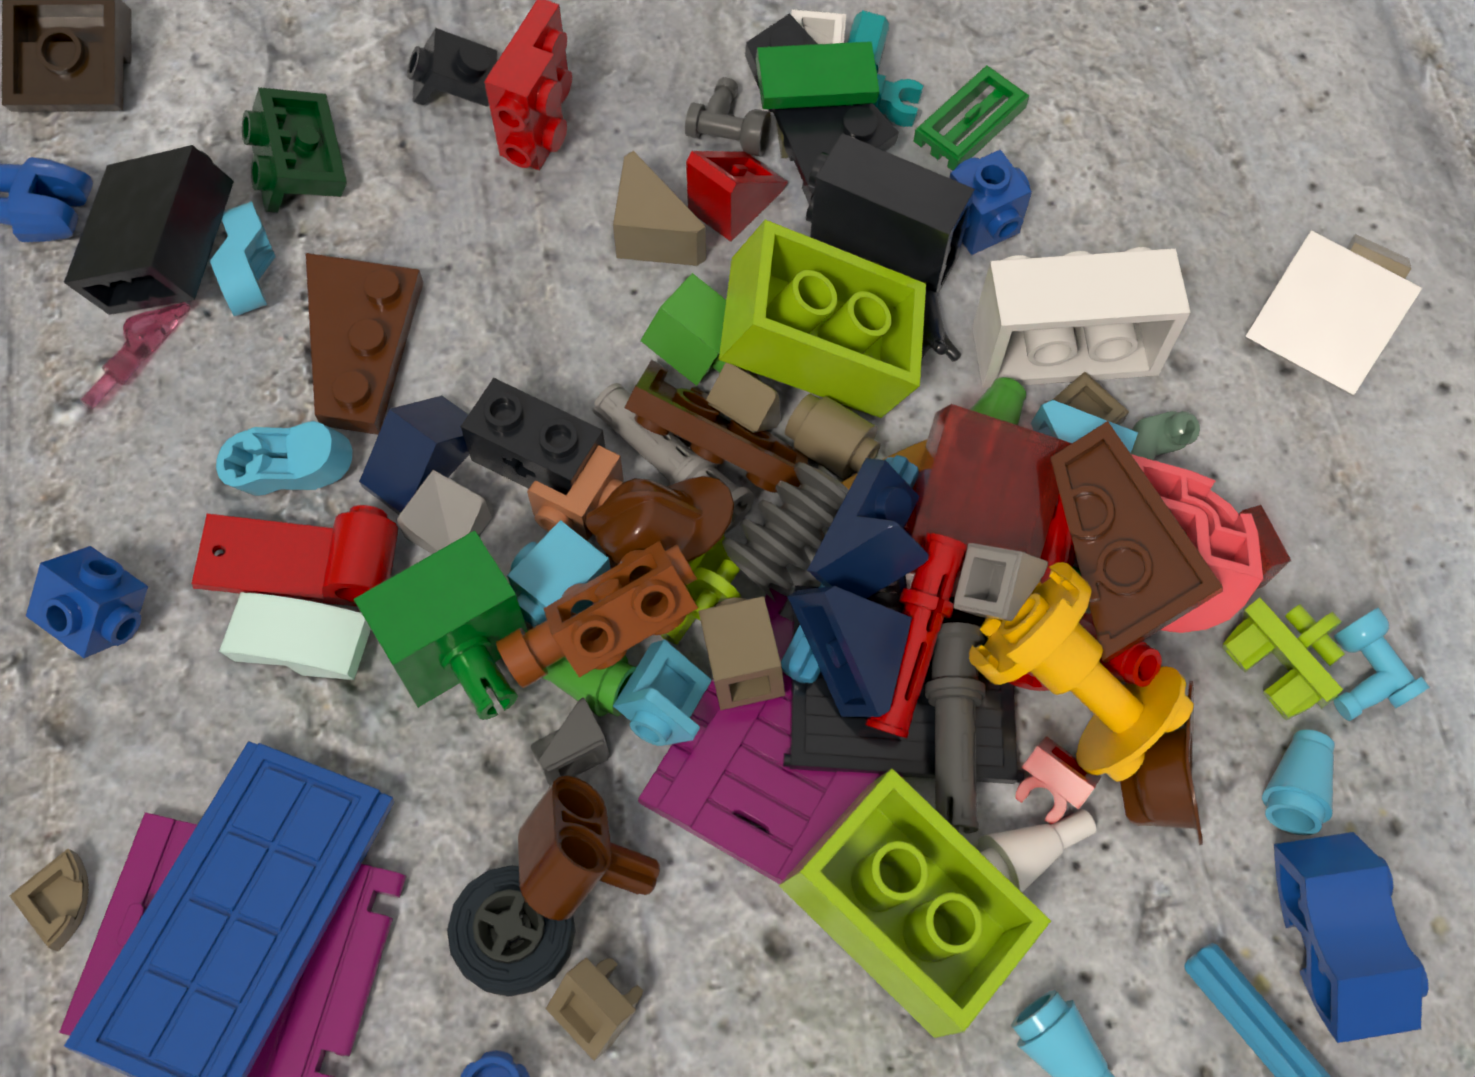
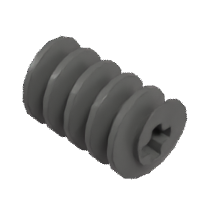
M798 462L794 466L793 470L801 484L799 488L784 481H780L776 485V490L783 503L781 507L763 499L758 503V509L765 521L763 526L745 518L740 522V527L747 540L745 545L727 537L722 541V546L727 556L774 602L776 601L768 585L774 583L787 590L794 586L786 568L788 564L807 571L811 562L804 548L806 545L819 548L825 537L822 529L825 526L830 527L849 491L820 464H818V469L802 462Z

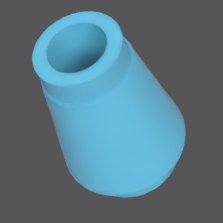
M1315 730L1297 731L1262 794V800L1266 806V818L1281 830L1298 835H1313L1318 833L1322 828V824L1329 821L1333 815V752L1335 743L1326 734Z
M1056 990L1049 991L1036 999L1012 1022L1011 1027L1020 1037L1017 1046L1050 1076L1115 1077L1108 1069V1064L1074 1001L1068 1000L1065 1002Z

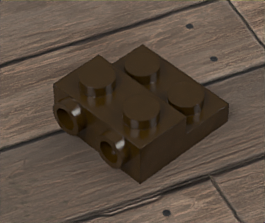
M2 0V106L11 112L123 111V64H131V9L122 0Z

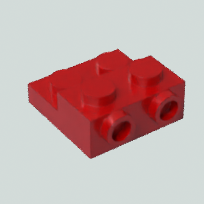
M536 0L484 81L499 155L505 157L509 162L518 167H531L539 171L551 152L556 153L565 140L567 121L563 119L561 103L566 100L572 85V73L568 70L566 57L567 34L563 32L560 5L548 0Z

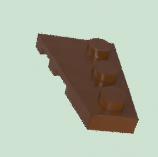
M306 253L315 416L319 423L330 428L378 435L384 421L424 283L420 270Z
M651 359L624 407L636 414L634 419L639 425L662 436H667L669 432L674 433L691 442L690 448L692 451L709 462L723 464L726 460L746 470V477L753 484L766 491L778 493L776 485L780 481L787 482L798 488L801 484L793 469L798 462L808 465V457L766 430L753 433L732 419L730 422L720 416V411L708 405L709 402L706 401L708 394L697 387H691L690 390L684 388L676 389L664 381L669 370Z
M1108 421L1050 457L1081 577L1091 587L1089 607L1097 640L1103 647L1102 660L1104 663H1107L1223 592V586Z

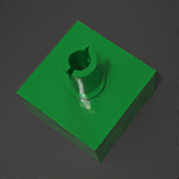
M475 530L354 598L355 603L418 708L459 683L474 705L476 714L481 720H487L498 715L493 706L494 703L486 690H492L504 711L509 709L518 699V694L511 688L496 664L498 660L502 659L496 642L519 628H522L525 632L528 630L516 593Z

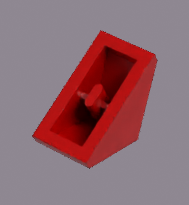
M691 151L686 161L688 208L698 219L730 242L783 192L788 183L784 178L744 151Z

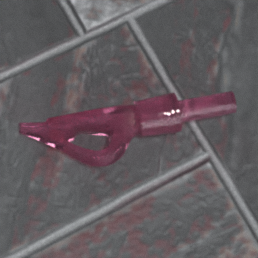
M181 302L129 317L123 325L125 341L123 348L102 366L105 373L80 401L86 407L93 410L117 383L125 385L141 365V362L147 359L178 326V320L191 310V306L186 302Z

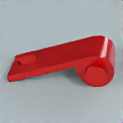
M368 505L353 506L349 512L337 515L333 528L207 513L191 584L193 589L238 594L241 592L257 593L318 603L358 607L354 598L391 578L399 528L395 522L388 518V514L384 510ZM217 550L223 551V553L217 556L214 555Z

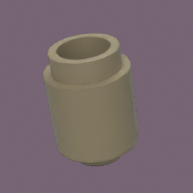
M813 394L806 395L793 411L785 428V436L794 441V448L842 479H847L854 471L858 473L866 458L875 459L881 446L879 442L874 440L877 426L828 396L819 399Z

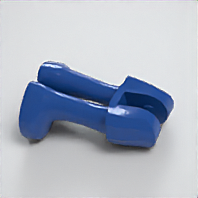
M30 157L23 164H0V192L9 193L8 198L0 197V224L12 226L13 234L19 242H44L73 237L79 218L78 214L71 207H79L86 203L93 187V181L88 174L81 170L45 158Z

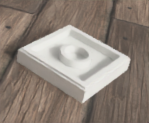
M1311 230L1245 338L1353 396L1422 288Z

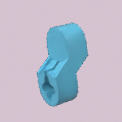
M252 201L224 211L222 222L228 237L210 260L219 286L234 317L267 305L259 279L276 257Z
M316 421L305 422L291 428L253 427L235 434L223 444L217 456L216 470L218 477L224 484L254 496L266 495L280 489L316 490L333 484L344 476L352 462L353 449L350 441L344 434Z

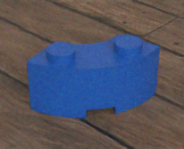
M1354 832L1274 844L1276 880L1285 927H1296L1300 931L1306 949V968L1299 972L1319 1016L1336 1042L1342 1043L1420 1030L1422 998L1428 994V978L1422 962L1409 948L1398 924L1391 899L1393 894V878L1386 861L1381 856H1377Z

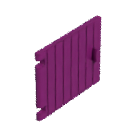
M770 588L776 602L767 594L764 598L781 662L792 641L793 621L780 615L788 601V597ZM784 672L782 674L785 696L721 711L714 680H712L690 717L700 727L694 740L671 745L657 770L640 794L638 803L780 884L862 791L882 775L877 773L797 770L783 767V754H790L791 677ZM735 815H741L746 819L752 821L753 823L759 825L760 827L764 828L768 832V834Z
M147 812L144 813L59 1033L70 1036L197 824L178 821ZM361 864L247 1077H333L319 1073L326 1051L333 1052L339 1056L350 1057L393 918L371 911L377 893L400 898L406 875Z

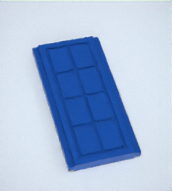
M248 741L70 1034L64 1047L128 1077H247L395 803L393 797L381 793L379 789L274 748Z

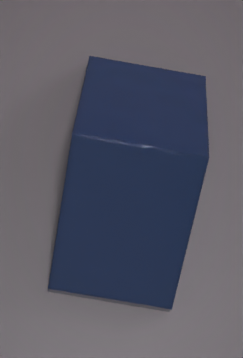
M444 396L390 408L359 480L361 487L400 515L432 470L448 478L470 455L461 430V425L469 414Z
M836 586L797 590L787 596L841 717H881L890 711L912 617Z

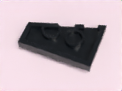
M790 13L746 42L745 58L758 88L759 81L756 65L758 47L818 44ZM873 103L768 109L769 112H773L784 137L783 145L789 160L795 162L803 181L802 190L808 204L814 195V188L808 185L813 165L820 153L830 154L842 133L884 151H887L896 144L899 131Z

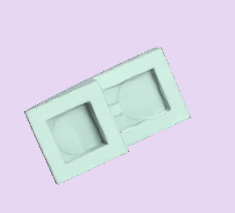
M241 592L219 652L235 662L287 666L301 676L354 680L371 628L362 613L289 597Z

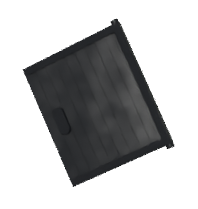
M795 585L793 593L797 590L819 587ZM877 592L867 598L899 613L903 612L905 606L900 603L902 593ZM950 597V602L953 603L955 597ZM953 608L951 618L944 617L943 623H969L981 627L987 618ZM794 610L792 639L800 625ZM985 636V643L983 644V646L986 644L987 640L989 639V638L986 637V636ZM932 658L913 713L907 739L866 726V721L869 717H841L822 672H820L817 680L813 683L803 684L791 678L790 754H783V767L797 770L877 773L879 775H883L890 769H893L903 777L935 779V707L929 704L925 696V685L932 681ZM979 671V681L985 684L986 697L982 700V704L976 707V781L1003 784L1021 783L1024 780V770L1017 769L1014 685L1010 683L993 684Z

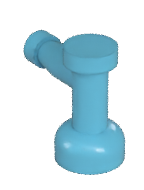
M1379 607L1333 636L1345 651L1350 653L1361 651L1376 671L1375 674L1358 684L1350 693L1344 692L1334 699L1337 711L1347 721L1353 720L1362 714V710L1374 706L1386 698L1396 709L1430 688L1422 676L1418 679L1414 678L1384 638V635L1389 630V621Z

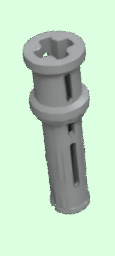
M615 383L605 388L594 402L596 405L593 408L594 414L601 418L608 426H611L645 460L658 469L669 481V486L686 479L701 476L719 479L731 490L735 504L731 523L725 533L733 529L750 510L754 501V494L747 487L737 488L717 470V464L698 456L690 447H687L678 439L674 433L669 432L667 436H662L639 425L634 419L636 414L624 408L631 394L621 384Z

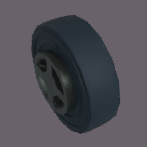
M515 865L488 870L468 883L453 904L447 927L450 955L463 976L487 993L509 997L534 992L554 979L571 955L576 932L573 915L569 919L561 921L548 919L528 905L522 896L519 885V866ZM519 937L525 939V941L520 939L515 943H510L509 948H506L510 941H514Z

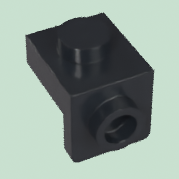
M435 28L423 48L415 47L409 60L407 78L414 81L412 102L424 106L434 89L487 107L489 102L484 81L497 62L498 50Z

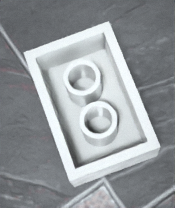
M1136 247L1125 252L1100 254L1076 251L1064 256L1040 258L1016 255L1003 260L990 261L972 325L982 388L991 387L994 380L1001 377L1011 378L1021 385L1073 382L1084 372L1094 380L1159 376L1191 313L1176 248L1151 250L1147 247Z

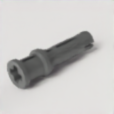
M959 622L942 623L932 655V681L925 685V696L929 704L935 707V810L958 832L959 827H963V832L968 834L979 830L976 781V707L980 706L982 700L986 697L985 684L979 681V670L969 661V652L972 645L978 647L985 643V635L980 631L981 627L973 624Z

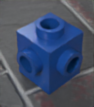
M1001 149L980 159L977 157L969 158L950 172V179L975 189L962 240L971 256L1020 233L1032 191L1024 172L1018 167H1013Z
M88 546L40 563L26 617L62 642L68 649L73 650L82 658H86L112 646L122 645L133 638L141 624L140 612L148 586L124 570L117 561L104 556L92 546Z

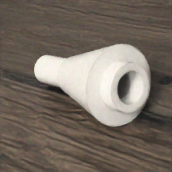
M1081 809L1052 825L1041 824L983 835L978 840V851L1021 892H1024L1062 855L1064 849L1095 834L1096 824L1090 813L1085 809Z

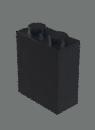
M842 133L830 154L820 153L809 176L808 185L814 188V195L809 203L805 218L806 221L811 223L810 237L926 283V290H933L939 294L958 259L975 189Z
M193 145L107 165L64 283L108 315L195 300L234 180L216 166L206 153L198 150Z

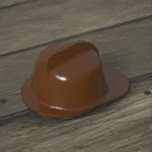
M701 476L665 486L652 480L634 478L623 482L612 491L603 505L589 512L585 523L587 528L596 536L598 544L606 552L611 569L619 565L621 559L627 553L634 550H644L658 541L661 542L665 550L677 544L687 562H690L707 553L723 537L731 523L735 504L731 490L719 479ZM648 566L636 567L631 572L629 578L637 580L649 573L651 568Z
M1189 681L1188 698L1194 703V683ZM1193 707V711L1187 721L1174 731L1164 732L1144 752L1145 758L1140 768L1131 777L1120 781L1125 814L1130 823L1137 826L1196 830L1199 845H1203L1192 780Z

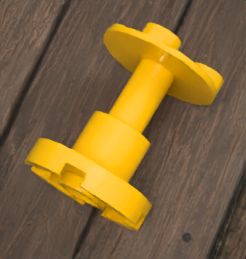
M1063 562L1048 566L1051 569L1049 575L1051 578L1043 584L1040 582L1037 584L1013 621L990 618L985 620L980 631L989 639L984 646H971L969 661L991 683L996 685L1017 680L1031 672L1055 695L1071 691L1094 714L1079 739L1076 752L1078 765L1088 774L1100 775L1106 773L1116 782L1123 781L1131 777L1140 768L1145 758L1144 752L1164 732L1174 731L1187 721L1193 711L1194 703L1185 695V678L1173 667H1161L1148 686L1139 687L1129 683L1123 685L1099 662L1103 652L1102 645L1079 623L1088 608L1092 592L1091 587L1069 564Z

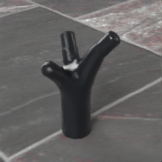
M926 290L922 359L928 350L932 348L937 354H946L951 361L955 362L959 360L961 353L952 344L944 330L938 294L933 290Z

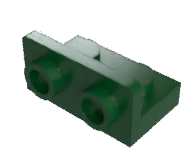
M258 87L252 111L245 110L243 113L242 139L245 145L252 146L251 182L254 190L261 191L265 212L278 213L284 193L342 197L347 180L327 95L323 93Z

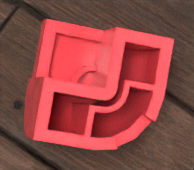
M1131 454L1223 586V592L1162 628L1161 631L1185 633L1207 630L1230 620L1246 605L1263 580L1259 536L1252 514L1239 515L1230 503L1213 492L1211 488L1216 480L1191 470Z

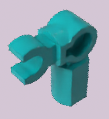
M864 10L859 12L853 19L847 43L872 41L877 73L889 32V22L886 16ZM877 74L880 92L877 103L873 104L894 124L902 127H913L918 108L906 105L901 101L918 104L924 85L912 79H900L896 82L885 80L886 76Z

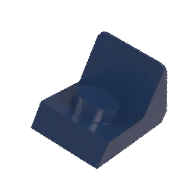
M865 459L807 569L824 587L836 586L867 599L920 567L930 557L904 530L920 496L886 460Z

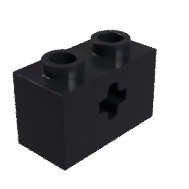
M496 378L491 380L461 425L471 461L528 489L534 481H538L564 495L568 494L598 445L606 448L603 429Z

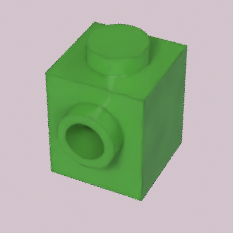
M692 273L659 308L640 341L697 386L712 368L720 373L726 363L719 360L726 299Z

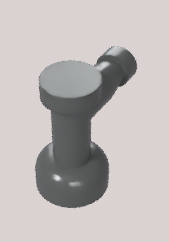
M720 78L706 108L704 104L694 102L690 104L685 121L686 136L699 138L701 134L737 140L740 141V146L746 154L762 157L769 140L771 113L765 110L753 109L744 118L727 115L730 110L731 101L734 100L738 91V85L731 78Z

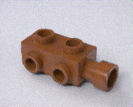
M658 541L644 550H634L627 553L621 559L619 565L588 583L570 586L563 593L562 598L544 608L546 621L527 632L522 628L515 630L496 642L497 648L510 673L523 689L548 675L547 667L564 657L567 658L578 677L585 675L593 669L601 670L608 668L620 661L629 648L651 635H663L674 630L684 621L687 614L698 609L687 588V585L696 581L697 577L677 544L665 550L661 542ZM648 566L651 568L649 573L637 580L629 578L631 572L636 567ZM580 600H590L593 602L592 606L578 614L571 611L573 605Z

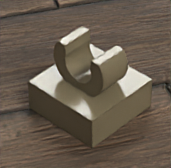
M587 957L566 973L545 1008L593 1061L614 1044L635 1013L636 1009L634 1007L643 994V990L636 985L627 994L622 995L608 981L618 965L613 958L601 961L596 967Z

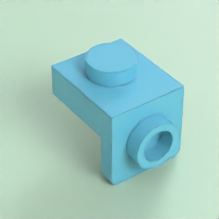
M664 639L651 643L613 707L631 721L629 724L631 730L639 738L650 744L665 746L692 741L700 727L690 717L712 679Z

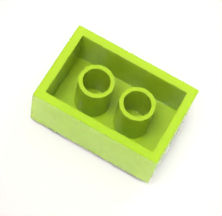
M765 219L731 259L719 360L821 397L828 396L840 404L882 418L920 387L926 283Z
M893 769L887 771L862 791L779 884V887L934 1038L965 1032L1051 922L1036 905Z

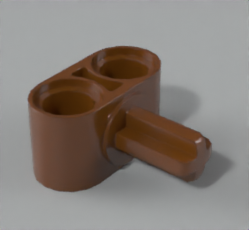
M560 776L554 780L519 830V885L521 893L531 908L548 919L558 921L569 919L598 881L643 895L650 894L656 886L660 873L659 862L655 858L610 842L605 802L597 790L579 778Z

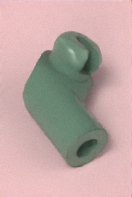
M1170 411L1139 420L1132 429L1138 432L1131 454L1154 460L1156 456L1183 449L1186 445L1195 442L1199 436L1200 425L1197 418L1187 411Z

